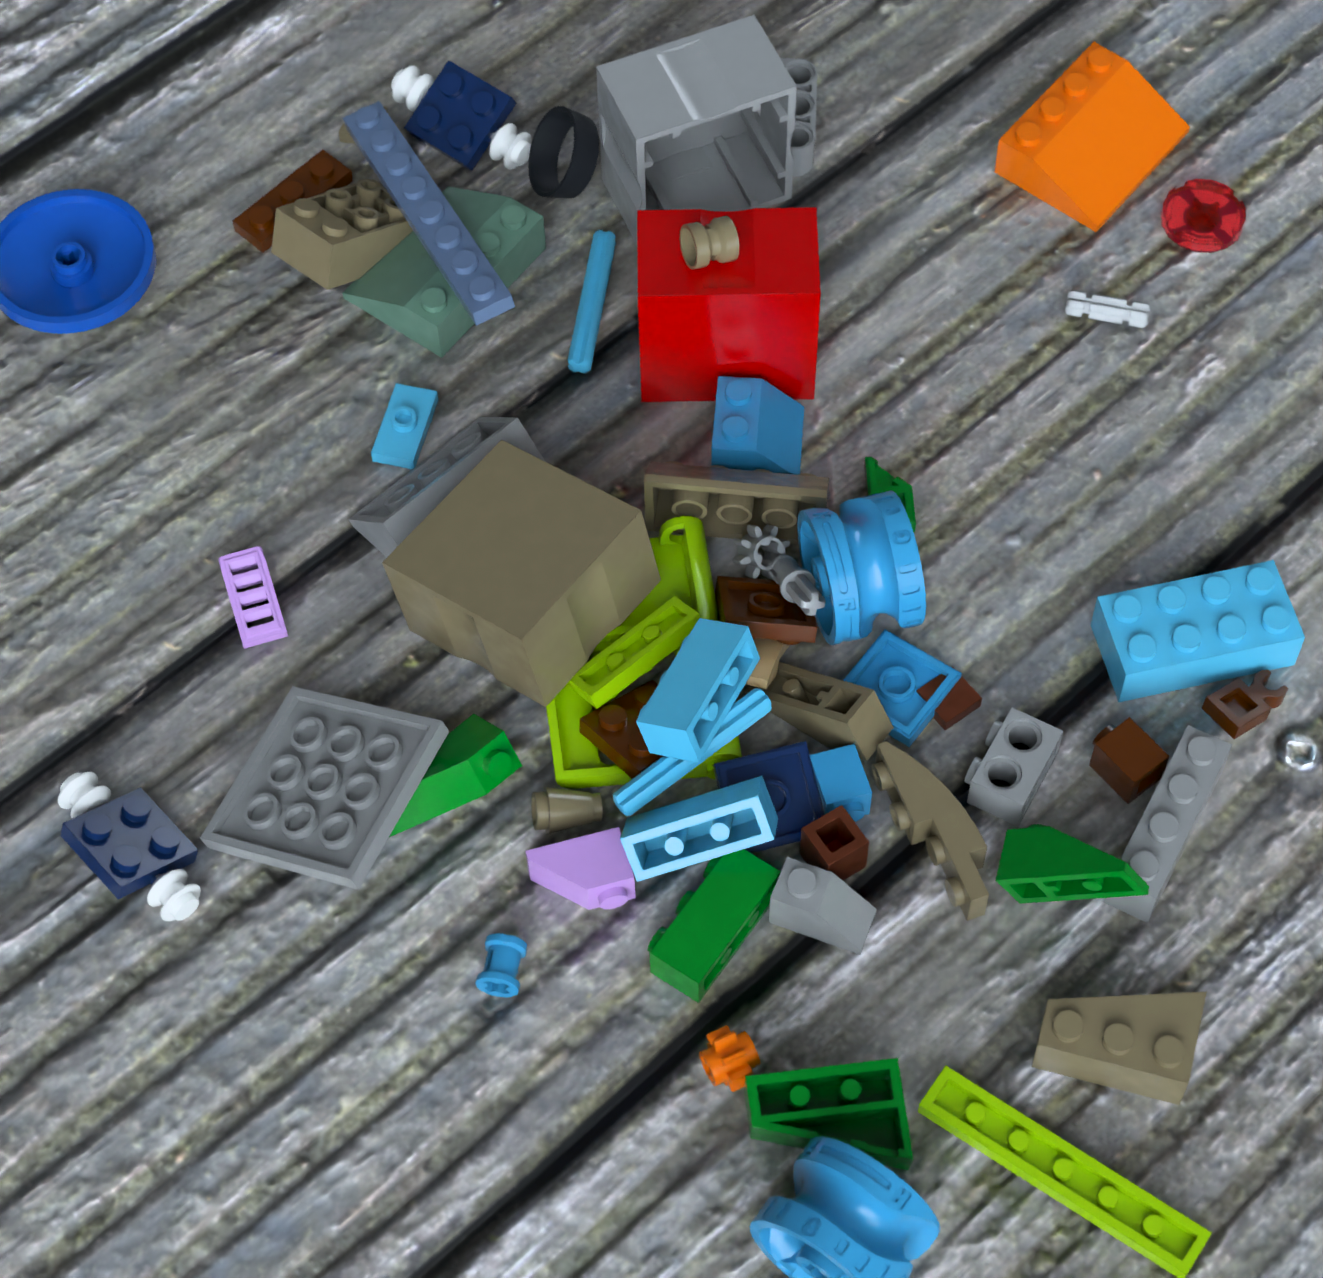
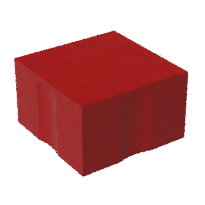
M752 208L728 212L703 209L637 210L641 402L716 401L718 376L762 378L794 400H813L815 397L821 297L817 208ZM730 217L736 227L739 238L738 259L727 263L711 260L704 268L690 269L686 265L681 252V227L684 224L699 222L705 226L713 218Z

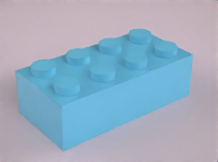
M1274 560L1098 596L1091 621V628L1118 702L1255 674L1265 669L1274 670L1293 666L1296 663L1305 639Z

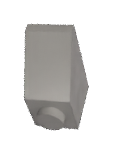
M787 857L770 897L769 923L860 955L877 909L833 872Z

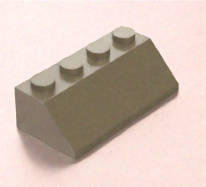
M676 461L665 463L651 462L644 476L647 531L659 532L661 525L667 520L679 516H693L703 522L705 536L741 539L748 534L747 525H756L763 531V528L768 524L778 527L775 538L788 540L790 544L799 545L797 532L798 514L801 510L827 508L829 478L817 477L809 473L793 475L772 473L764 469L754 471L728 469L720 465L710 467L684 465ZM678 529L672 533L683 534V529Z

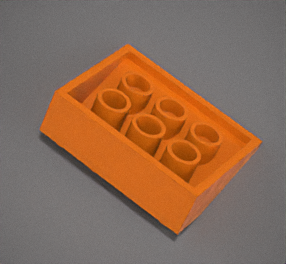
M1093 42L999 139L994 172L1094 232H1097L1189 133L1190 126L1128 60Z

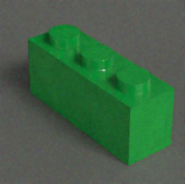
M745 849L711 859L703 873L705 880L696 892L690 889L685 893L676 908L675 914L677 917L668 929L662 926L652 937L647 949L650 952V973L699 1003L770 907V897L781 871Z

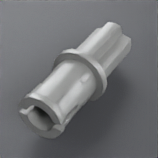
M779 555L773 559L770 567L774 570H769V574L779 584L780 592L784 599L788 602L796 603L808 616L816 615L817 609L824 608L825 598L815 587V579L811 572L800 568L796 560L790 555Z

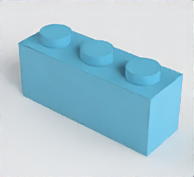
M702 618L698 619L690 634L684 638L681 648L668 670L662 674L660 682L651 698L641 708L636 720L649 753L697 763L700 762L760 660L748 626Z
M762 776L628 817L620 840L638 882L775 839L778 816Z

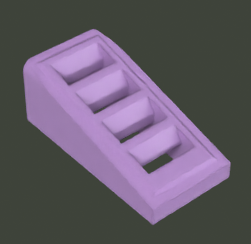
M256 546L221 556L218 562L244 649L288 637L262 547ZM263 583L261 587L237 593L239 589ZM268 600L267 604L242 611V607ZM273 616L274 621L247 628L246 623Z

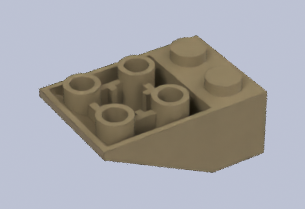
M361 179L357 183L338 189H329L325 193L309 198L297 199L293 203L277 207L271 253L329 290L360 279L405 239L413 229L387 190L379 182L372 179Z

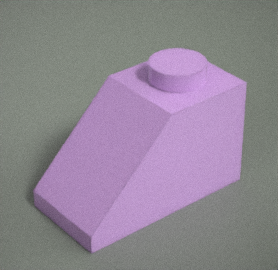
M619 827L525 851L531 881L588 910L599 907L602 909H614L624 905L628 900L636 898L634 874L620 840L621 831Z

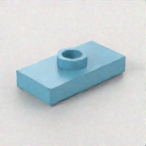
M395 384L371 451L372 462L407 469H414L416 467L439 401L437 391Z

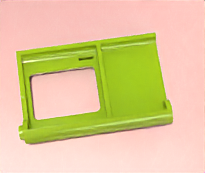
M693 516L674 517L661 525L659 537L649 538L661 581L621 625L608 633L599 642L590 657L599 654L674 596L697 611L702 619L719 621L703 522L699 518ZM678 529H683V535L681 536L671 534ZM681 646L673 651L675 656L679 652ZM568 682L546 706L557 784L564 788L580 789L628 783L632 778L616 764L607 765L602 763L599 759L598 748L579 732L580 718L593 712L592 705L578 695ZM739 735L681 779L709 777L716 780L712 764L742 757Z

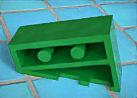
M898 1058L745 1076L743 1089L751 1139L804 1149L810 1139L814 1137H828L855 1147L884 1166L909 1170L914 1159Z

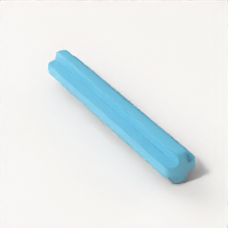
M598 230L593 234L568 355V368L574 373L580 372L585 374L591 370L616 246V236L611 231L604 232Z
M760 688L751 690L733 704L699 763L667 756L661 757L614 792L613 801L617 808L625 816L633 815L768 714L772 709V702Z

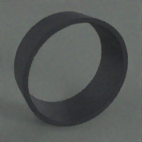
M564 106L552 108L542 118L531 143L528 162L529 179L536 194L542 197L571 199L577 197L587 187L594 173L599 153L598 131L591 118ZM573 126V153L567 172L559 183L557 175L558 156L563 140Z

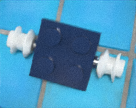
M449 60L435 81L430 74L420 76L418 67L414 65L401 69L394 76L391 84L393 100L397 103L406 101L407 108L410 111H414L404 127L410 135L470 171L474 169L489 144L490 158L494 161L504 158V165L507 169H514L518 165L522 166L528 161L531 135L526 131L517 135V128L513 123H507L502 126L516 105L511 96Z
M94 772L75 773L69 776L60 787L58 804L63 809L72 808L70 813L71 819L63 823L60 836L117 899L151 884L147 902L152 907L163 905L160 917L164 921H173L175 919L180 921L189 917L199 905L198 898L201 894V888L195 883L185 885L188 875L182 868L195 862L198 853L197 847L141 787L109 802L111 790L104 785L97 786L98 776Z

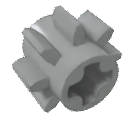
M749 524L747 525L748 534L741 539L734 538L733 540L738 545V555L732 561L733 563L748 565L745 570L746 577L756 579L761 571L764 577L772 579L769 570L774 569L770 567V563L779 555L786 554L785 548L790 545V541L775 538L778 532V527L767 524L763 531H761L758 526ZM759 547L765 550L763 557L757 553Z

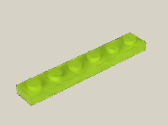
M946 1065L918 1105V1113L1177 1278H1185L1212 1234L1209 1230Z

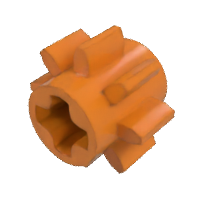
M728 1025L706 1035L708 1043H706L707 1048L699 1052V1058L713 1086L724 1083L725 1086H729L731 1092H734L744 1087L745 1076L754 1074L752 1069L760 1066L761 1062L756 1047L748 1033L743 1031L736 1034L734 1031L731 1032Z

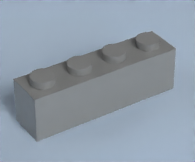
M1190 725L1187 726L1120 858L1149 885L1148 895L1105 898L1104 903L1144 922H1149L1224 770L1232 744Z

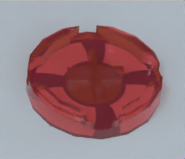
M1193 179L1186 181L1184 186L1177 189L1174 187L1168 192L1162 205L1161 225L1167 236L1180 247L1193 252L1213 253L1227 249L1239 239L1246 221V207L1242 200L1239 202L1234 196L1235 191L1227 185L1209 179Z

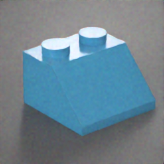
M718 376L711 466L720 465L728 469L749 471L764 469L772 473L800 474L804 406L762 378Z

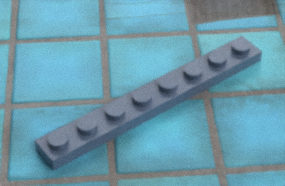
M380 101L362 107L358 111L343 117L348 133L475 325L477 326L515 308L511 293Z

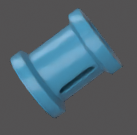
M490 934L485 940L487 956L483 972L477 975L475 985L479 990L489 995L513 997L519 992L520 983L517 980L520 960L527 953V943L513 935Z

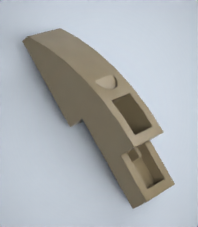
M889 742L879 743L877 745L876 762L871 765V771L877 788L880 791L886 790L892 802L889 805L890 814L898 831L905 830L911 845L926 841V848L932 863L935 866L941 864L947 877L945 879V889L951 904L954 907H961L967 921L985 915L989 893L978 869L984 866L987 845L975 823L950 790L925 766Z

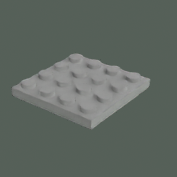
M292 686L200 839L207 848L359 890L447 737L449 730L442 720Z

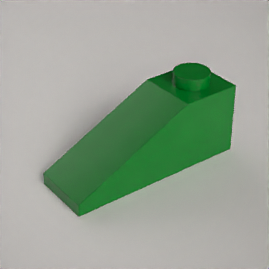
M472 714L448 733L389 837L487 795L518 770L522 764L505 732L476 714Z
M1032 824L1027 828L1007 829L995 881L1019 904L1148 895L1149 885L1125 861L1042 824Z

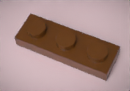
M321 150L233 220L235 232L264 253L272 247L277 207L293 203L297 199L309 198L325 193L329 189L348 186L353 182L352 171L325 150Z

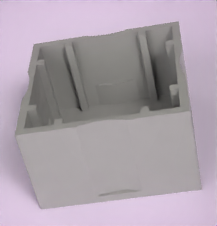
M755 15L596 66L602 181L636 244L637 210L703 209L728 212L765 208L792 198L793 158L790 144L795 128L797 86Z

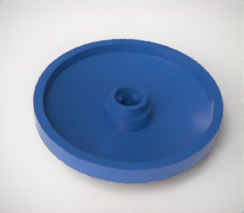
M69 189L48 193L19 206L0 222V309L10 319L29 329L46 333L68 334L84 332L106 325L125 314L141 299L154 276L156 250L146 221L129 203L111 194L87 189Z

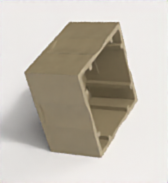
M501 440L382 562L410 631L456 657L482 666L498 681L544 707L555 698L585 665L599 642L608 633L621 625L661 581L640 509L504 440Z

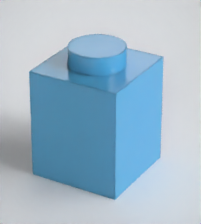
M855 744L810 755L824 814L841 805L854 822L862 819L864 815L870 814L872 790Z

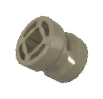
M730 217L713 218L705 226L699 222L684 224L681 227V252L686 265L690 269L704 268L711 260L727 263L738 259L739 238L736 227Z

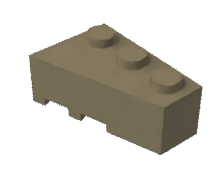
M1207 992L1048 999L1031 1067L1180 1105L1190 1080Z

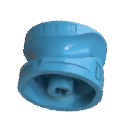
M891 490L846 500L839 505V516L827 508H810L799 512L797 532L801 564L803 569H807L812 573L815 579V587L825 598L824 608L817 609L815 617L820 631L829 645L867 637L871 633L873 621L879 613H886L895 618L899 626L905 629L923 624L926 615V592L922 564L909 517L900 498L894 491Z
M814 1137L810 1139L803 1153L795 1160L793 1165L795 1197L793 1199L781 1196L769 1197L749 1226L750 1233L762 1252L789 1278H910L913 1264L910 1261L918 1259L927 1251L940 1233V1224L936 1215L922 1197L903 1179L866 1153L849 1144L828 1137Z

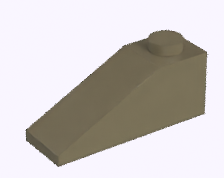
M779 662L775 679L767 689L760 688L772 702L771 713L829 749L855 744L861 760L868 761L876 751L877 745L882 743L894 728L875 690ZM749 685L744 691L745 695L758 687Z

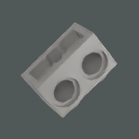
M1012 707L1004 722L996 720L992 725L985 741V746L989 747L984 758L981 759L976 756L967 771L964 780L965 783L970 785L967 803L1019 827L1059 752L1063 730ZM1022 743L1027 745L1030 749L1019 750L1013 747L1011 744ZM997 779L1004 780L1011 786L998 787L991 781Z

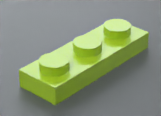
M674 596L588 661L569 681L571 687L593 707L599 709L680 647L684 638L690 634L698 619L701 618L700 614Z

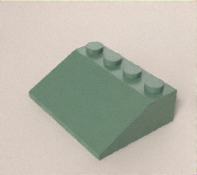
M447 186L442 191V194L507 289L546 249L544 217L513 198ZM414 231L342 293L343 298L441 358L475 324Z

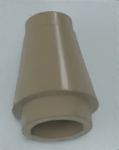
M544 787L543 792H533L531 797V814L534 830H545L546 834L602 821L603 809L600 793Z

